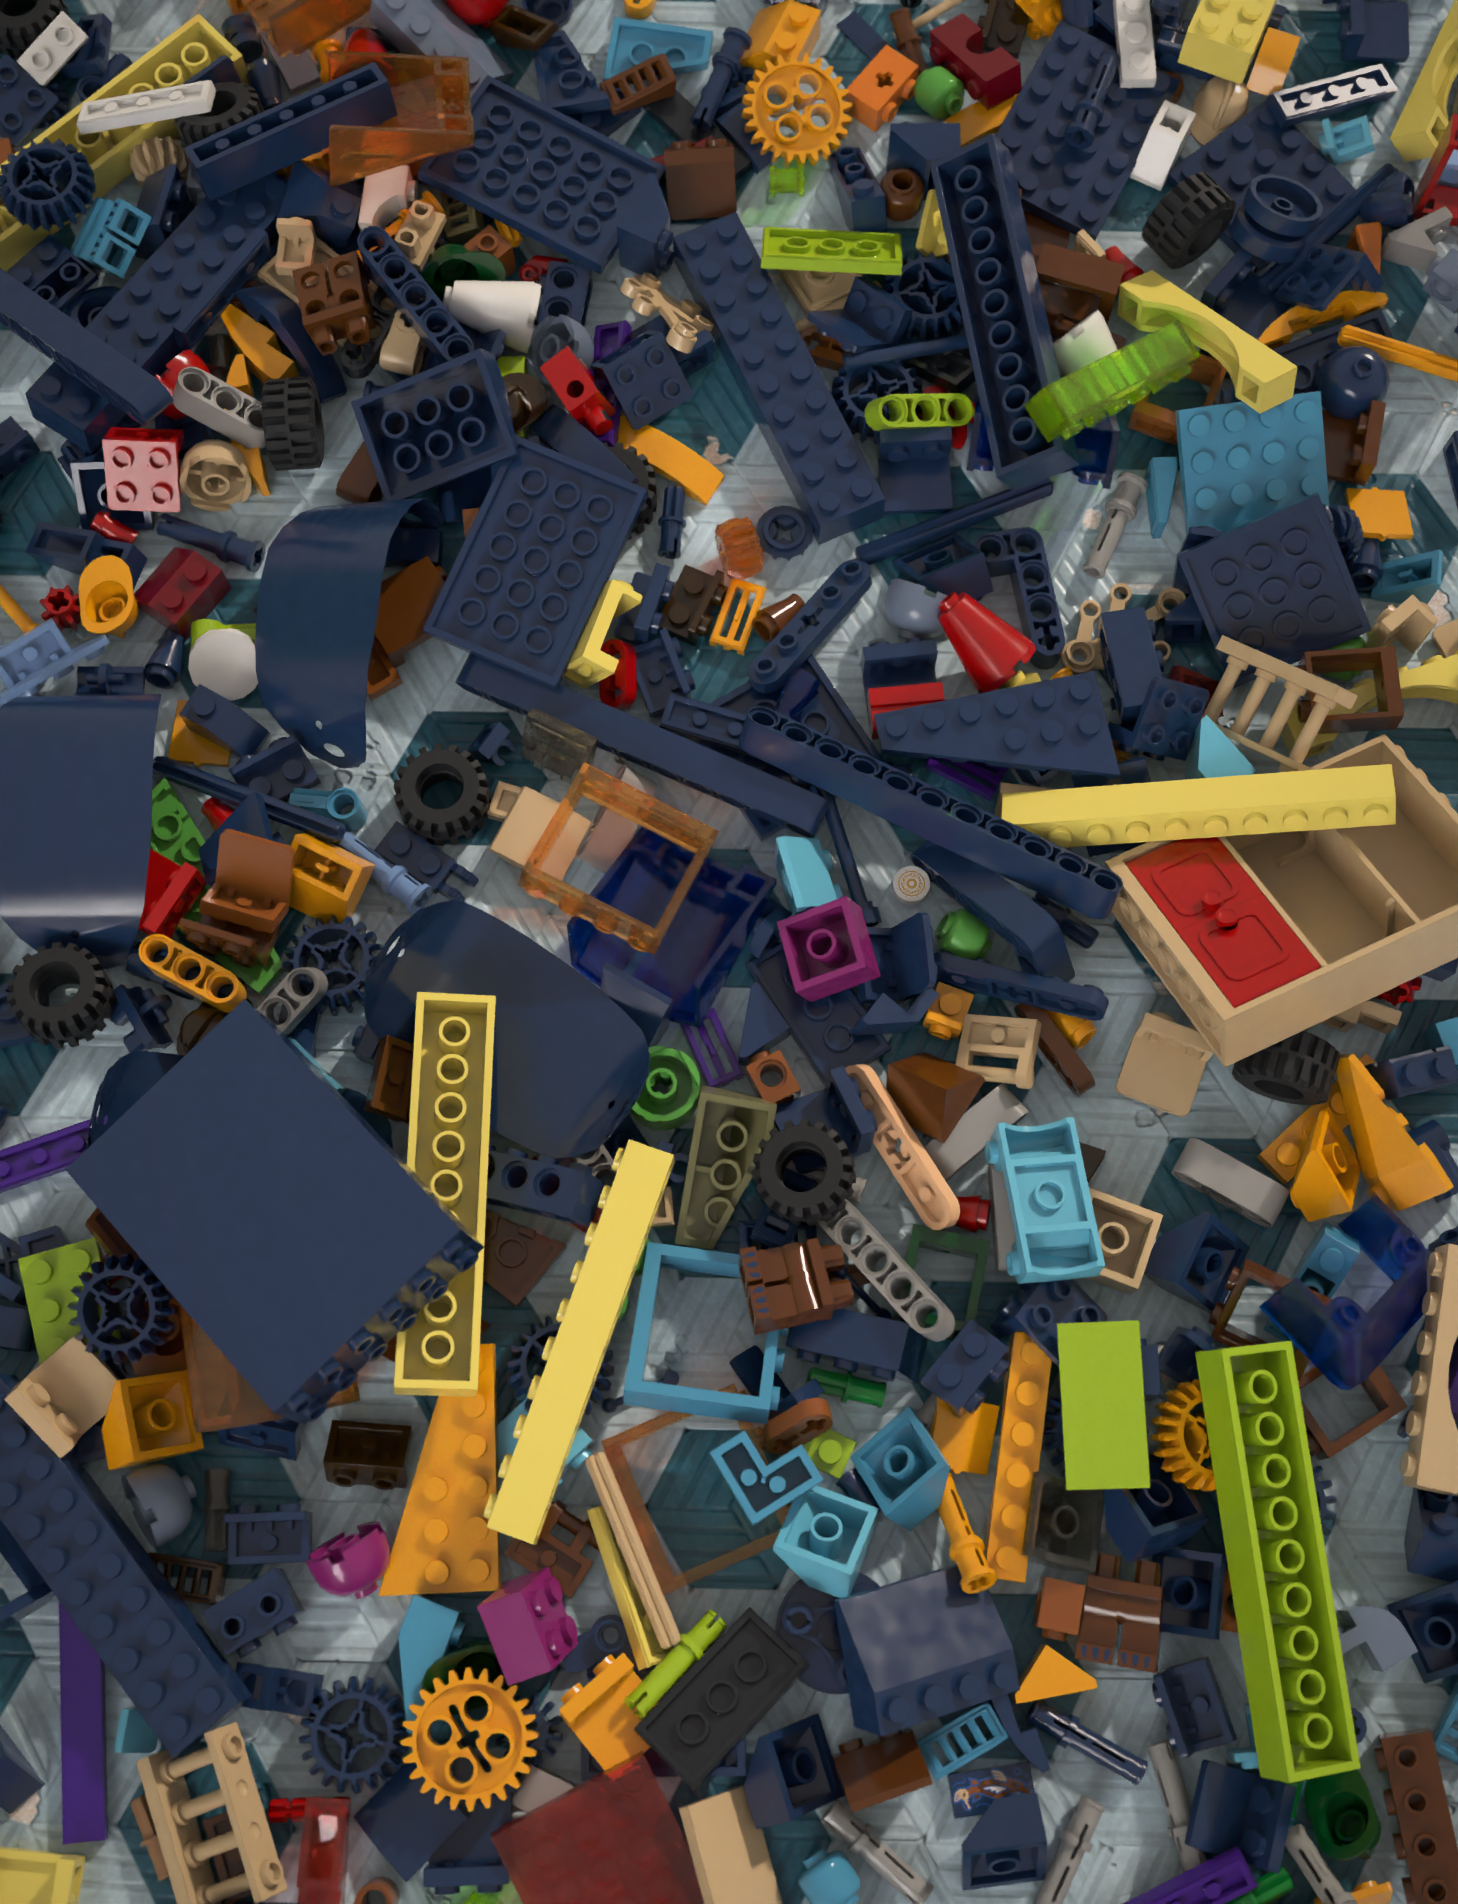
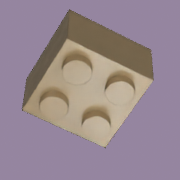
M1089 1187L1105 1267L1098 1276L1085 1278L1131 1295L1139 1289L1163 1215Z

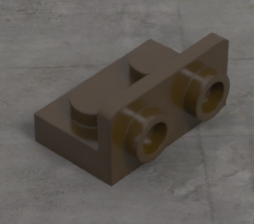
M984 0V4L989 5L986 16L980 15L977 24L982 29L984 51L991 52L1002 47L1011 56L1018 59L1029 16L1014 0Z
M685 564L674 586L669 603L666 602L661 612L663 620L660 630L666 628L670 637H676L678 640L695 647L700 636L706 637L711 628L713 617L710 615L715 605L720 607L725 599L728 587L724 585V572L717 570L715 575L712 576Z
M332 1420L323 1460L327 1481L342 1487H351L357 1484L374 1486L381 1490L406 1488V1466L412 1439V1427Z

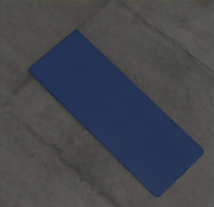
M856 12L851 13L837 24L871 60L875 58L886 44L890 46Z

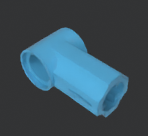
M294 788L293 792L290 793L289 804L345 825L349 832L360 829L366 823L367 810L352 789L339 788L335 791ZM355 805L350 813L340 815L341 810L345 806Z

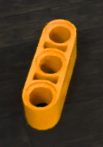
M152 934L141 942L139 947L141 961L155 975L223 1012H231L244 999L246 1000L244 985L231 971L165 935ZM168 949L167 957L163 961L153 962V957L157 951ZM201 967L197 978L185 980V975L190 968ZM226 984L233 985L234 989L228 997L218 998L217 994L222 986Z

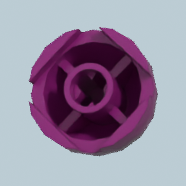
M379 1521L358 1525L359 1534L354 1533L345 1537L344 1531L320 1545L309 1555L311 1560H306V1564L313 1578L323 1590L329 1594L341 1597L354 1594L356 1599H361L378 1589L377 1581L383 1577L390 1564V1546Z

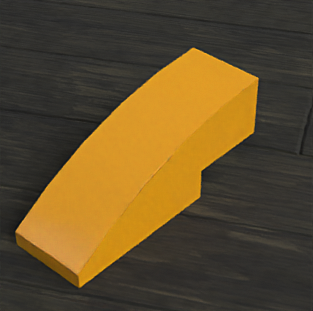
M229 304L221 314V318L238 354H244L250 371L263 384L267 379L299 377L294 361L281 353L276 334L235 306Z

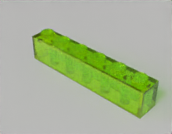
M1177 320L1045 386L1024 406L1048 443L1060 436L1068 440L1084 428L1083 424L1090 428L1107 416L1106 412L1110 417L1120 412L1129 404L1127 401L1134 405L1150 394L1149 390L1155 394L1172 382L1171 379L1174 383L1180 381L1193 371L1190 365L1201 355Z

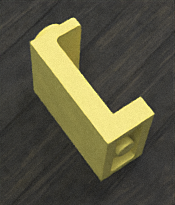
M614 579L605 584L563 678L586 689L614 674L619 660L600 649L611 621L641 603L643 596L633 591L634 589L630 584Z
M0 1846V1904H78L86 1855Z

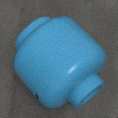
M822 1847L802 1861L806 1869L800 1874L798 1883L810 1904H855L859 1900L856 1893L861 1886L860 1878L842 1851L837 1850L827 1854L824 1847Z

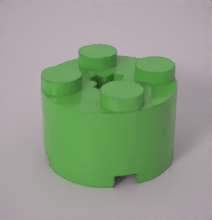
M652 1046L648 1048L650 1053L649 1076L630 1113L639 1123L652 1131L675 1129L689 1121L697 1110L701 1090L700 1075L695 1063L686 1053L666 1046ZM661 1082L664 1086H668L669 1092L666 1094H662L660 1091L656 1092V1084Z

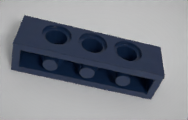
M489 1144L486 1203L585 1227L590 1226L605 1184L602 1180L591 1175L593 1171L591 1167L576 1162H570L569 1168L559 1166L560 1161L544 1155H538L536 1160L527 1158L528 1154L512 1148H506L504 1153L496 1152L497 1148Z

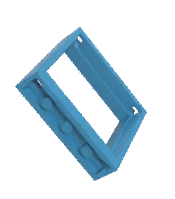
M652 1242L647 1243L624 1385V1405L760 1424L768 1423L770 1410H778L780 1387L773 1386L774 1373L782 1374L785 1349L777 1348L779 1335L787 1336L788 1328L767 1332L759 1397L644 1381L661 1267L741 1278L738 1268L739 1254Z

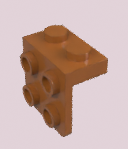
M225 829L219 838L215 883L200 900L199 913L214 917L218 921L232 922L249 927L257 932L272 934L289 911L295 861V850L293 847L233 829Z

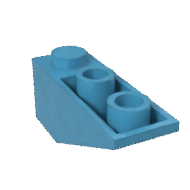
M1324 1220L1302 1255L1290 1279L1332 1298L1360 1255L1359 1240ZM1281 1294L1263 1330L1282 1341H1292L1294 1348L1313 1308L1285 1294Z
M419 1594L413 1595L398 1634L406 1721L416 1720L417 1715L409 1709L410 1704L423 1706L425 1703L419 1691L422 1689V1680L426 1670L436 1660L447 1655L451 1645L458 1647L467 1624L461 1621L464 1614L463 1611ZM407 1729V1732H408V1733H410V1734L413 1733V1731Z

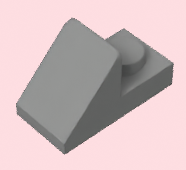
M1444 206L1387 234L1381 246V259L1426 271L1438 256V250L1434 245L1446 236V230L1453 215Z

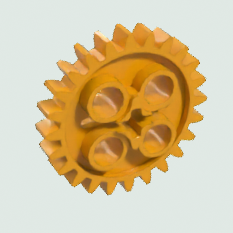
M791 52L788 62H785L783 57L778 54L775 59V66L766 60L763 65L764 73L756 69L753 74L755 82L748 81L745 90L750 94H745L741 103L748 107L743 109L741 118L750 119V121L746 123L744 131H755L750 143L753 145L762 142L763 146L760 154L764 155L769 150L773 152L772 163H775L781 156L784 157L786 168L789 167L792 159H796L799 169H802L806 158H808L812 166H816L818 154L827 160L831 154L830 149L837 151L841 145L839 139H845L848 133L844 127L849 126L852 118L845 113L851 110L852 103L844 102L843 100L848 96L849 89L839 90L838 87L843 80L842 76L832 79L830 75L834 67L831 65L822 70L820 68L822 58L820 57L814 64L809 63L808 53L804 54L802 61H797L795 53ZM799 84H809L813 88L814 93L805 94L799 88ZM776 94L782 99L783 103L781 105L772 104L768 100L767 95ZM818 100H823L825 104H814V102ZM794 106L796 110L790 111L791 107ZM769 117H779V119L775 121H770ZM811 117H821L825 121L826 126L818 127L814 125ZM789 127L794 132V137H784L780 133L779 128Z
M466 1667L464 1679L462 1680L459 1679L455 1670L449 1671V1684L447 1685L440 1678H434L433 1684L436 1692L433 1694L426 1689H421L419 1693L425 1702L424 1705L410 1704L409 1709L417 1715L416 1720L403 1722L405 1728L413 1731L412 1736L401 1740V1745L409 1746L413 1749V1753L407 1755L403 1762H416L418 1767L409 1776L410 1779H417L423 1776L426 1781L420 1792L423 1794L432 1787L437 1790L435 1804L442 1801L446 1795L451 1797V1810H455L461 1799H465L468 1811L472 1812L478 1798H481L486 1809L490 1808L492 1805L491 1794L494 1792L504 1801L507 1799L506 1784L516 1789L521 1786L515 1773L518 1771L529 1774L531 1771L529 1765L523 1761L524 1757L537 1755V1751L534 1748L527 1746V1741L539 1736V1732L527 1730V1724L537 1718L536 1714L524 1715L522 1709L530 1701L529 1698L516 1701L514 1696L519 1686L515 1684L508 1690H505L503 1688L504 1674L497 1677L494 1682L489 1681L490 1673L488 1668H484L479 1679L474 1677L472 1667ZM472 1696H481L487 1701L488 1713L484 1719L475 1720L468 1715L466 1710L467 1702ZM454 1704L457 1707L468 1731L472 1732L477 1729L481 1737L476 1740V1745L491 1766L490 1772L484 1771L471 1745L462 1746L460 1740L465 1734L458 1721L452 1716L449 1710L450 1705ZM436 1720H445L450 1724L452 1736L448 1743L440 1744L432 1738L431 1726ZM502 1733L509 1739L510 1750L506 1756L497 1757L489 1751L488 1740L492 1734ZM465 1757L472 1762L474 1774L470 1780L461 1781L453 1775L452 1764L456 1758Z

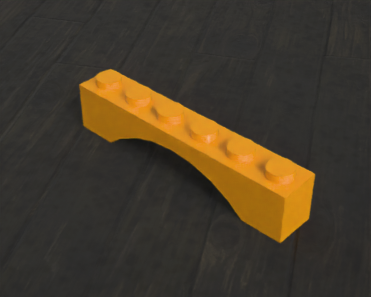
M1017 1331L1009 1336L1008 1342L1009 1359L1007 1362L1011 1365L1004 1375L999 1449L991 1504L984 1535L985 1550L983 1553L989 1568L995 1571L998 1580L1025 1583L1052 1360L1025 1332Z

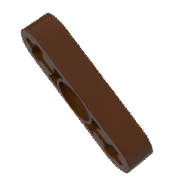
M1020 1003L1016 1005L1014 1011L1017 1018L1037 1019L1042 1024L1038 1047L1072 1093L1079 1097L1093 1088L1095 1080L1046 1011Z

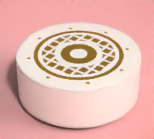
M906 866L895 874L892 890L896 899L906 905L919 904L925 900L929 893L930 879L923 869L917 866Z

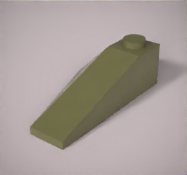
M702 1085L674 1244L708 1250L714 1249L738 1201L753 1177L752 1170H756L753 1158L754 1154H760L761 1152L758 1146L762 1139L768 1141L771 1138L769 1131L774 1126L777 1109L776 1103L738 1091Z

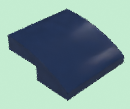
M416 1762L405 1763L393 1775V1778L387 1781L353 1816L376 1848L406 1882L469 1818L459 1805L455 1810H451V1797L447 1795L442 1801L435 1804L437 1792L435 1788L432 1787L423 1794L420 1792L426 1781L425 1778L421 1776L411 1780L409 1777L418 1768Z

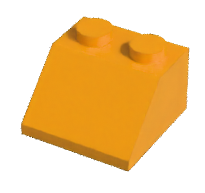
M786 0L759 10L747 33L752 39V45L749 50L744 52L740 61L741 67L757 69L764 73L763 65L765 61L768 60L775 66V59L778 54L783 57L785 62H788L791 52L795 53L797 61H802L805 53H808L810 58L820 38L821 10L794 0Z

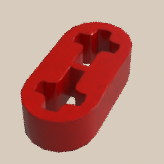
M610 639L602 645L600 650L612 657L621 652V657L617 658L619 662L614 674L599 681L600 699L606 705L625 710L631 707L636 699V652L633 645L629 642ZM621 688V694L615 698V691Z

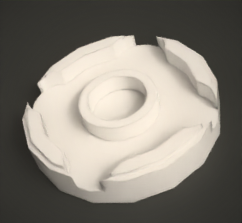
M227 628L207 631L195 641L189 653L188 669L192 682L196 687L201 684L230 701L245 697L258 684L255 642L250 636L237 629Z

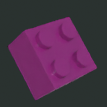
M844 896L777 922L795 992L810 1002L881 977L862 908L849 897Z
M549 1567L505 1582L477 1606L508 1686L552 1671L578 1644L576 1624L573 1618L566 1613L562 1603L561 1586L558 1580L552 1577Z

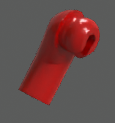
M536 255L520 268L519 278L521 281L539 283L541 275L548 272L549 261L569 263L568 259Z

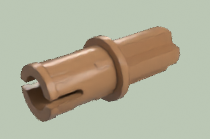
M144 1794L131 1802V1808L144 1839L140 1843L141 1847L146 1845L158 1876L157 1879L161 1881L168 1878L169 1874L147 1798Z

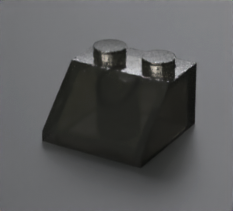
M1033 1472L1022 1556L1033 1563L1065 1571L1096 1572L1104 1510V1489L1066 1490V1479Z

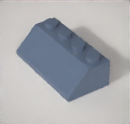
M371 0L370 21L460 112L487 75L502 83H505L513 76L514 72L463 20L458 18L449 9L443 0Z

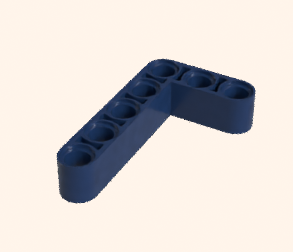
M929 840L910 855L913 864L923 869L933 884L1013 946L1022 972L1042 977L1056 976L1065 982H1069L1075 977V971L1065 940L1056 920L1046 910L996 872Z

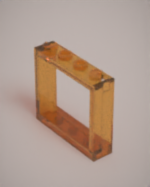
M584 762L524 865L518 885L523 887L532 897L537 899L544 898L558 905L565 914L573 917L579 916L593 923L594 927L600 932L614 934L626 940L632 948L655 955L706 861L719 831ZM582 796L695 853L656 928L540 870Z
M734 1383L717 1390L747 1395L745 1389L738 1392ZM669 1411L601 1441L663 1595L773 1547L780 1530L674 1576L622 1449L623 1446L695 1415ZM736 1420L741 1432L746 1431L762 1460L768 1466L769 1464L764 1455L766 1446L761 1426L753 1429L751 1422ZM793 1502L788 1503L775 1512L781 1527Z

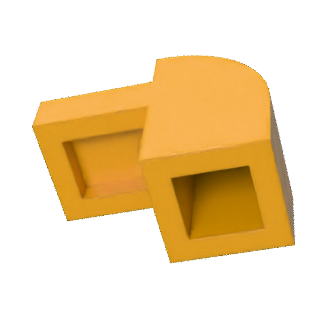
M1268 27L1247 83V89L1269 96L1272 92L1280 91L1301 37Z

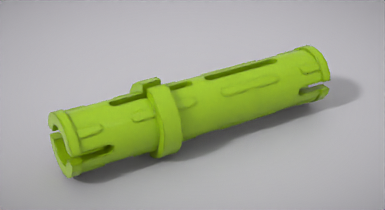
M710 1609L707 1610L705 1615L687 1634L682 1633L680 1635V1642L676 1644L636 1689L624 1699V1702L631 1711L636 1706L637 1710L634 1713L636 1716L643 1719L693 1663L698 1662L704 1655V1651L727 1629V1625L721 1617L715 1622L716 1612Z

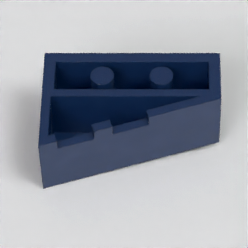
M845 1309L833 1310L832 1319L824 1321L819 1319L811 1323L790 1327L785 1346L797 1352L796 1359L819 1364L820 1359L834 1362L833 1367L840 1370L856 1373L858 1368L871 1372V1376L879 1379L894 1381L896 1378L917 1384L928 1338L912 1329L905 1322Z

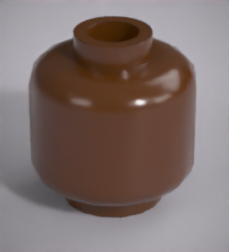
M897 168L886 173L880 182V187L885 194L886 217L900 222L912 219L922 207L924 185L921 177L908 168Z

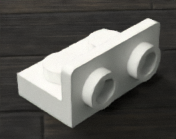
M62 11L21 55L17 62L40 85L46 86L88 40V36Z

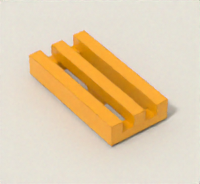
M732 577L710 637L711 646L717 647V645L723 646L724 650L730 651L733 649L737 651V654L744 656L754 629L752 621L756 617L757 611L761 609L766 595V587ZM737 589H743L744 591L727 638L723 637L721 633ZM751 592L756 593L740 641H736L734 639Z

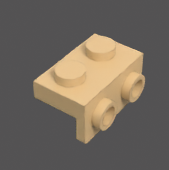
M1412 594L1400 606L1395 608L1393 605H1390L1376 618L1377 623L1372 627V631L1366 633V636L1369 638L1366 647H1385L1398 639L1411 653H1414L1435 627L1438 619L1426 603L1420 602Z

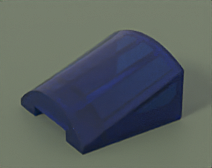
M646 820L569 920L567 932L571 965L601 987L602 967L607 961L673 999L671 1022L701 1027L772 894L777 879L745 864L742 865L739 871L679 844V834Z

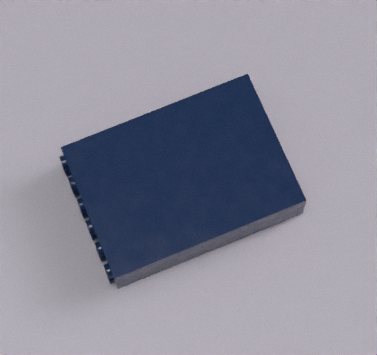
M245 999L66 1169L68 1174L272 1412L304 1425L319 1418L327 1409V1402L337 1392L348 1389L358 1378L357 1372L368 1362H373L381 1357L388 1348L387 1343L398 1332L409 1329L418 1319V1312L428 1302H434L443 1296L449 1287L448 1283L459 1272L462 1273L470 1269L476 1263L479 1257L478 1253L484 1248L270 1019Z

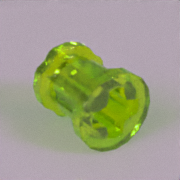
M798 164L797 168L776 169L775 165H769L770 198L776 197L777 194L797 193L799 197H804V164Z

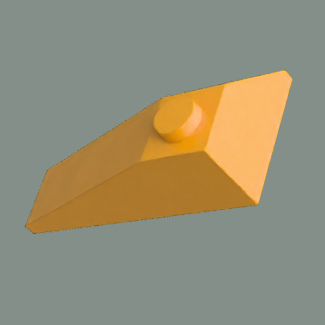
M1354 1053L1340 1054L1336 1074L1363 1178L1370 1187L1367 1191L1371 1200L1379 1208H1383V1210L1402 1211L1454 1187L1425 1142L1417 1146L1406 1132L1405 1126L1409 1122L1402 1113L1397 1114L1395 1110L1382 1102L1385 1099L1383 1089Z

